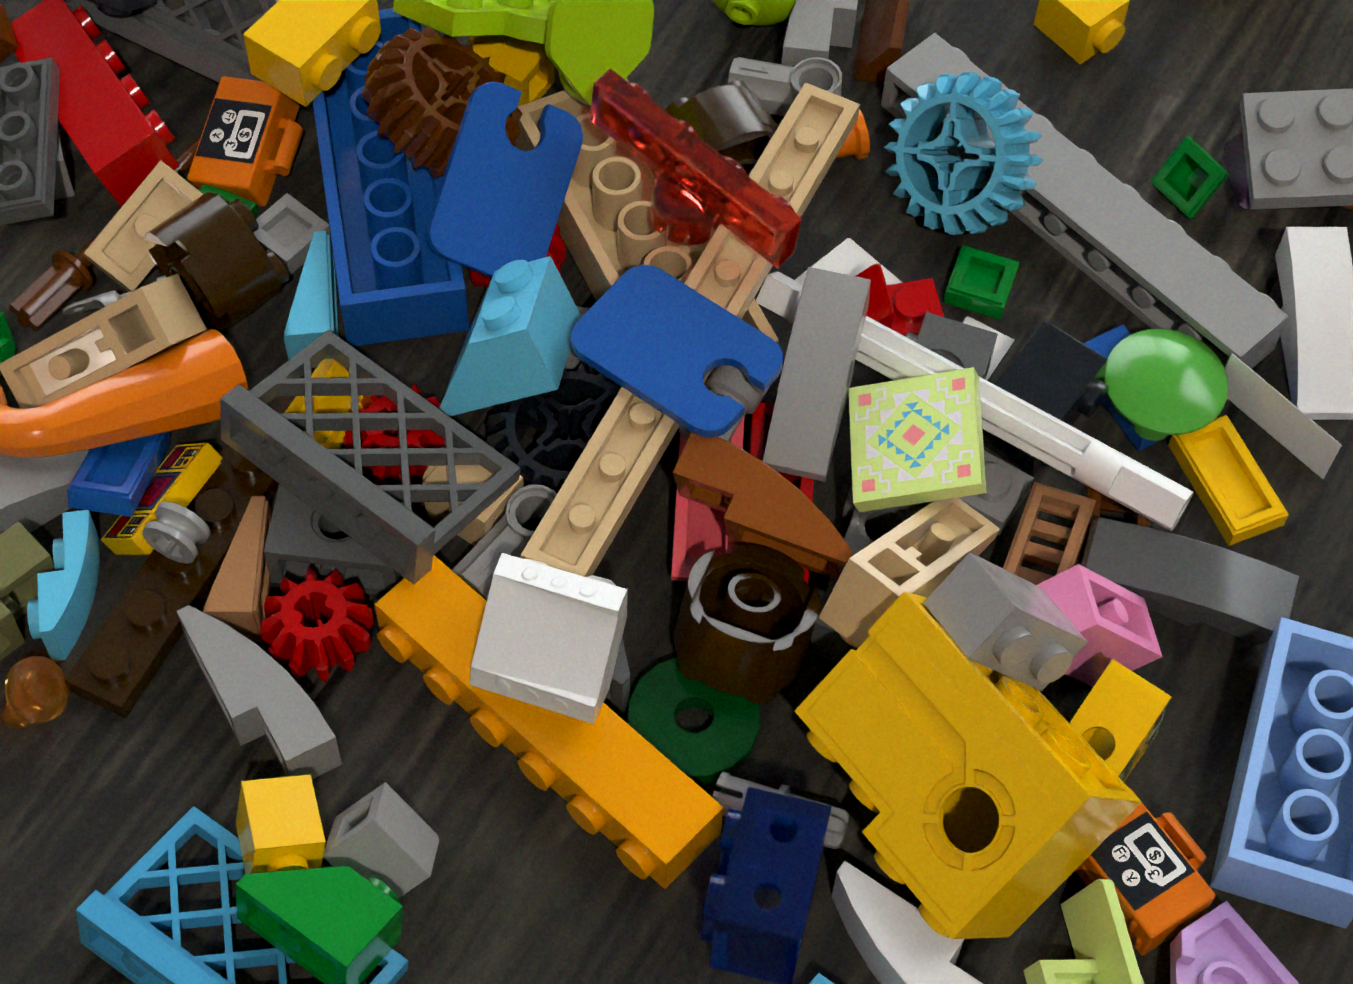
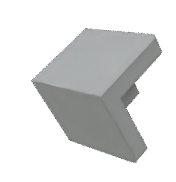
M385 782L335 817L323 857L333 867L349 866L365 879L370 877L379 879L391 888L397 898H400L431 876L439 837Z

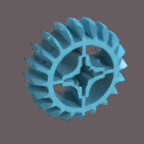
M963 72L958 77L955 74L940 75V77H937L936 84L923 83L917 87L918 99L908 98L900 103L907 119H895L889 123L894 131L899 134L897 142H889L883 148L891 154L896 153L897 164H892L885 172L890 174V176H900L902 182L896 188L893 195L898 196V198L911 197L906 213L911 214L913 217L924 216V226L931 229H941L944 227L945 232L950 235L963 234L966 230L970 234L983 233L988 229L989 224L996 226L1009 221L1007 210H1020L1021 207L1026 205L1019 190H1032L1034 186L1038 185L1027 174L1029 166H1038L1044 161L1040 156L1030 154L1029 144L1036 143L1042 137L1037 131H1026L1025 125L1031 119L1034 112L1030 111L1029 108L1015 109L1020 94L1011 89L1001 91L1002 81L995 77H984L981 80V76H978V73ZM944 119L941 134L937 139L933 140L937 128ZM987 124L992 132L994 143L987 134ZM964 147L965 153L977 154L979 158L961 160V155L949 154L947 150ZM994 166L987 185L975 197V190L981 189L983 175L989 168ZM933 167L936 169V172H937V174H938V179H937V177H936V175H935V172H934Z

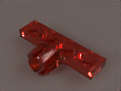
M611 68L593 83L590 120L645 163L654 175L655 183L649 214L653 226L660 234L666 230L668 224L667 239L670 242L684 246L704 244L710 239L711 228L716 230L719 224H722L777 269L794 254L802 218L795 213L792 206L783 197L766 191L747 176L745 170L737 161L727 156L723 157L701 140L691 125L683 120L673 118L655 104L640 85L627 82Z

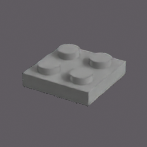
M1353 88L1243 93L1240 102L1250 210L1353 205Z

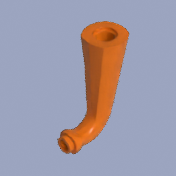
M210 329L150 359L36 408L17 409L8 407L0 385V454L19 458L59 456L220 421V398L238 384L249 391L242 364L232 345L222 333L215 329Z

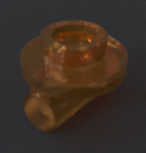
M42 656L23 658L12 666L5 681L7 703L0 719L2 723L12 728L25 729L28 723L41 724L49 722L62 713L68 700V687L64 681L66 677L63 671L54 661Z

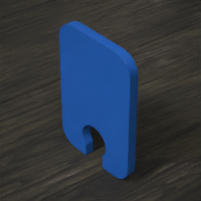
M494 81L480 85L473 90L469 97L426 230L428 245L435 254L492 278L494 271L499 270L509 262L515 260H526L529 262L546 257L583 141V132L578 120L570 113L548 104L544 106L539 121L541 135L537 146L529 151L517 149L508 140L505 125L510 113L517 109L522 92Z
M639 265L626 271L580 318L571 333V346L574 354L580 360L701 437L714 438L725 434L745 414V406L729 396L716 395L706 388L703 379L709 371L722 365L736 367L746 375L748 382L765 392L779 376L783 365L781 347L772 338L662 269L652 265Z

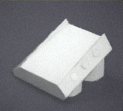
M501 553L493 574L471 664L470 685L595 724L610 688L627 619V589L616 586L609 579L594 575L584 577L549 567L543 562Z

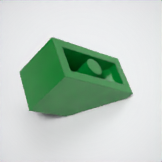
M349 866L245 874L236 883L237 919L324 984H360L401 940L403 906L400 904L396 894L379 879L373 877L365 879Z

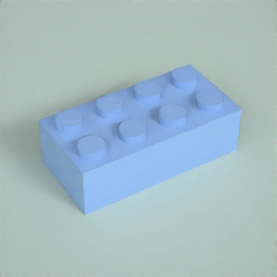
M1281 617L1262 653L1210 887L1345 929L1353 920V638Z

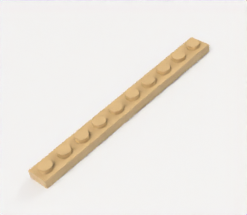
M806 82L804 83L684 284L738 318H743L857 122L860 108L859 103ZM709 371L703 379L704 383L707 380L711 371ZM621 387L521 553V558L543 562L549 567L584 577L593 575L680 424Z

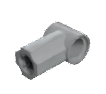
M737 57L733 59L729 71L728 83L736 80L743 81L758 96L767 111L778 116L785 117L805 82L841 96L842 72L839 66L831 60L822 57L804 59L794 67Z
M534 484L521 487L514 492L507 502L505 515L452 571L487 601L493 574L501 553L521 558V553L535 532L523 528L522 525L531 519H542L557 493L544 485Z

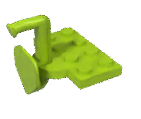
M394 0L393 12L452 37L506 35L519 40L545 44L546 55L558 69L565 91L578 101L598 107L611 96L647 56L651 47L654 4L653 0Z

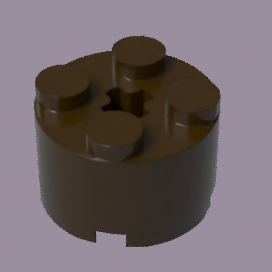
M739 80L731 81L724 86L705 90L692 98H679L669 104L663 113L665 125L660 133V137L710 222L721 223L778 128L777 123L758 96L743 81Z
M206 192L145 234V240L157 243L148 251L161 276L179 275L193 304L199 305L206 312V315L201 319L207 330L215 329L220 333L225 332L278 295L280 287L290 280L288 271L281 260L272 251L267 250L265 252L253 234L259 229L258 223L250 209L238 198L228 204L218 193Z
M754 544L734 545L732 553L713 557L715 550L700 557L689 574L674 633V644L678 655L676 662L678 670L688 679L701 681L718 691L743 696L753 703H768L774 700L779 690L794 681L802 668L820 611V595L816 586L812 592L803 579L805 570L794 559L777 550Z

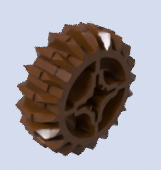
M410 27L404 34L395 35L391 41L385 42L368 65V72L363 77L366 81L365 88L361 94L370 104L365 115L380 123L377 135L389 138L395 144L393 154L403 152L411 158L413 169L424 165L428 167L431 175L437 179L445 172L469 97L473 90L488 82L504 83L506 74L495 72L489 65L490 57L482 58L475 53L472 42L462 45L457 42L455 37L447 34L440 37L436 30L431 27H427L421 33ZM518 107L510 113L505 125L507 138L513 146L521 132L518 121L523 113Z

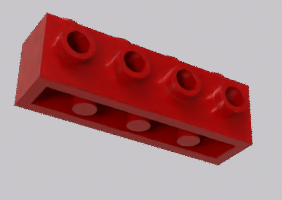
M43 0L10 23L18 48L13 52L21 63L52 57L59 67L58 120L94 174L121 207L160 160L173 170L180 167L166 146L174 141L175 137L155 109L144 115L141 109L150 104L149 100L130 74L119 79L117 74L126 69V67L106 39L98 44L94 43L93 40L102 33L82 5L71 11L64 0Z

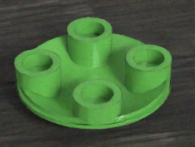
M1170 329L1139 331L1120 341L1108 356L1104 383L1109 386L1107 395L1118 412L1133 423L1135 432L1146 440L1158 441L1164 439L1167 435H1182L1198 431L1209 425L1219 416L1227 400L1228 378L1220 359L1203 342L1183 332Z

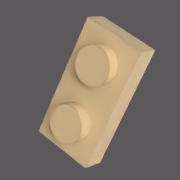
M160 160L87 248L83 256L128 292L134 291L155 266L148 250L157 245V243L145 240V234L203 194Z

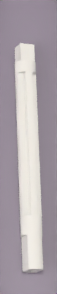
M780 272L768 274L756 301L763 307L787 319V323L793 325L803 284ZM866 316L855 360L888 378L900 380L964 369ZM979 377L982 429L1167 530L1172 531L1175 528L1194 493L1193 491Z

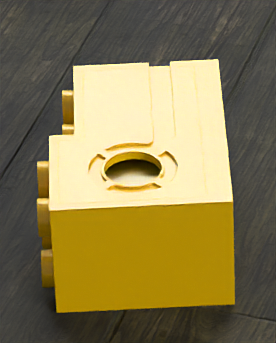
M904 591L867 631L870 636L857 650L851 649L797 707L795 712L810 729L807 733V738L811 745L826 759L838 762L853 779L849 783V787L855 797L868 809L879 813L862 833L877 849L874 858L879 867L894 881L906 884L919 899L921 904L918 910L925 922L938 934L946 938L951 937V939L1008 938L1142 801L1038 689L968 659L924 605L923 602L928 597Z

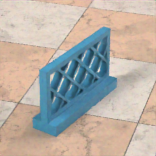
M194 806L105 895L95 890L76 909L81 944L135 984H235L234 969L277 965L279 984H287L285 964L296 963L276 947L233 952L231 924L243 922L237 919V907H230L228 880H238L245 875L239 838ZM195 833L218 849L219 865L176 869V852ZM226 856L236 863L226 864ZM168 861L169 869L159 870ZM220 881L222 908L179 913L178 885ZM170 886V914L139 916L125 905L139 889ZM223 925L225 953L193 956L181 947L180 929ZM172 930L173 940L161 931ZM392 949L378 964L383 969L370 984H396L407 972L409 960ZM226 970L227 980L215 971Z

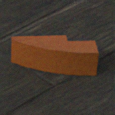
M692 432L690 433L673 471L680 496L725 512L724 522L730 541L738 544L760 545L777 550L794 559L803 568L836 580L839 579L849 558L853 556V551L831 521L800 489L768 464L733 443L719 437H701Z

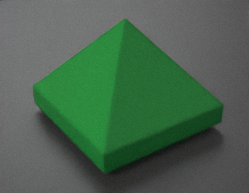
M1185 136L1150 182L1189 219H1194L1230 173L1190 136Z

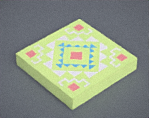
M974 367L849 388L853 504L858 512L987 493L979 376Z

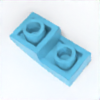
M89 510L62 513L63 538L53 540L55 571L37 573L38 599L28 600L27 603L30 634L33 639L42 638L52 662L66 660L86 624L95 597L100 569L101 541Z

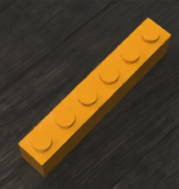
M433 555L432 569L417 583L412 584L404 578L375 603L379 626L377 638L388 654L400 663L410 660L424 673V682L439 700L447 705H451L454 701L471 715L470 722L487 743L493 747L503 744L519 758V768L536 787L544 791L549 787L555 790L568 802L566 808L569 814L585 831L593 835L598 831L603 833L618 847L616 849L617 856L634 875L640 879H646L650 876L666 889L721 834L724 807L605 703H603L595 724H591L470 685L471 664L487 601L435 555Z

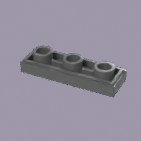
M52 57L0 67V225L54 215L60 69Z

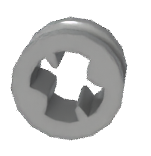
M171 502L160 503L154 512L158 521L146 524L142 531L143 538L151 547L167 558L180 563H192L198 554L195 544L205 543L211 534L208 525L198 515L183 506Z

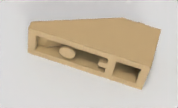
M175 274L140 287L0 363V371L20 408H36L150 359L207 330L179 275Z
M960 498L933 501L849 558L818 618L838 632L846 643L859 648L870 636L867 631L904 591L929 597L969 552L979 556L996 538L1000 528Z

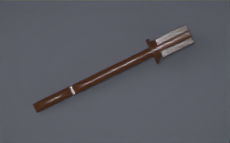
M201 135L176 159L180 167L174 171L180 176L190 170ZM102 230L75 256L66 251L58 250L52 256L53 264L9 305V310L17 316L16 321L25 329L29 326L36 332L78 290L87 291L93 285V279L87 270L93 263L87 260L83 254Z

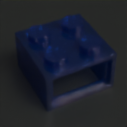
M748 786L742 811L729 808L720 843V850L722 851L717 874L713 873L711 876L703 910L705 919L700 940L712 943L710 967L777 984L793 983L832 806ZM771 887L778 891L782 901L774 909H763L755 903L753 895L760 888Z

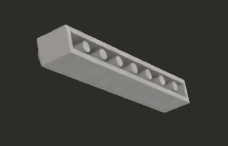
M933 33L886 68L881 106L897 119H907L900 103L908 98L918 99L917 87L923 83L936 84L937 77L943 74H955L958 77L963 72L978 73V76H981V80L984 77L990 76L973 64L962 50L952 47L939 35ZM1002 83L1001 91L1004 90V89H1008V88ZM1018 100L1015 109L1028 107ZM1034 112L1031 119L1025 125L1026 131H1037L1042 137L1036 143L1029 144L1030 154H1036L1044 161L1038 166L1028 167L1027 174L1038 185L1034 186L1032 190H1019L1026 205L1021 207L1020 210L1010 212L1150 328L1175 330L1200 340L1217 355L1224 369L1232 353L1251 369L1275 349L1288 319V315L1278 308L1275 301L1268 295L1258 292L1233 272L1222 258L1208 252L1188 236L1177 222L1163 216L1143 200L1132 186L1123 184L1098 164L1092 154L1078 148L1058 132L1047 118ZM944 119L937 128L933 140L937 139L941 134ZM987 124V134L994 143L992 132ZM964 147L947 150L949 154L961 155V160L979 158L977 154L965 153ZM994 166L989 168L983 175L982 189L987 185Z

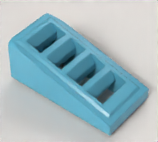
M314 231L286 323L284 343L288 360L327 330H330L339 337L336 270L330 235H327L326 231Z

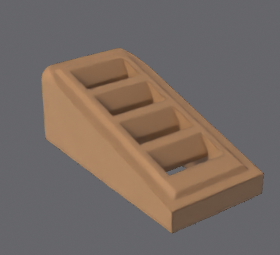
M1034 482L1003 569L1037 585L1053 576L1023 567V560L1057 570V574L1075 566L1095 509L1096 500ZM1039 511L1075 521L1073 528L1037 519ZM1031 536L1065 545V551L1031 542Z
M265 496L251 497L203 610L204 613L224 622L252 642H262L260 625L262 624L261 621L267 618L263 605L266 596H269L271 584L264 556V547L272 512L269 501H266Z

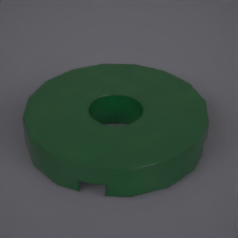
M676 657L657 664L639 680L629 700L628 724L697 785H708L718 781L722 772L734 774L749 760L760 731V704L750 702L743 696L718 691L701 681L688 679L678 670ZM698 708L705 711L711 717L712 724L705 731L689 733L677 725L675 718L685 709Z

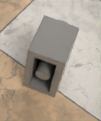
M971 552L966 555L923 602L968 659L1040 691L1049 683L1062 677L1070 668L1075 655L1088 643L1041 587Z

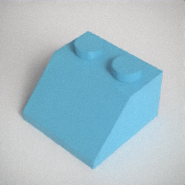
M551 256L529 262L526 260H515L494 271L467 331L439 407L446 415L453 416L558 390L571 349L572 329L579 321L581 314Z

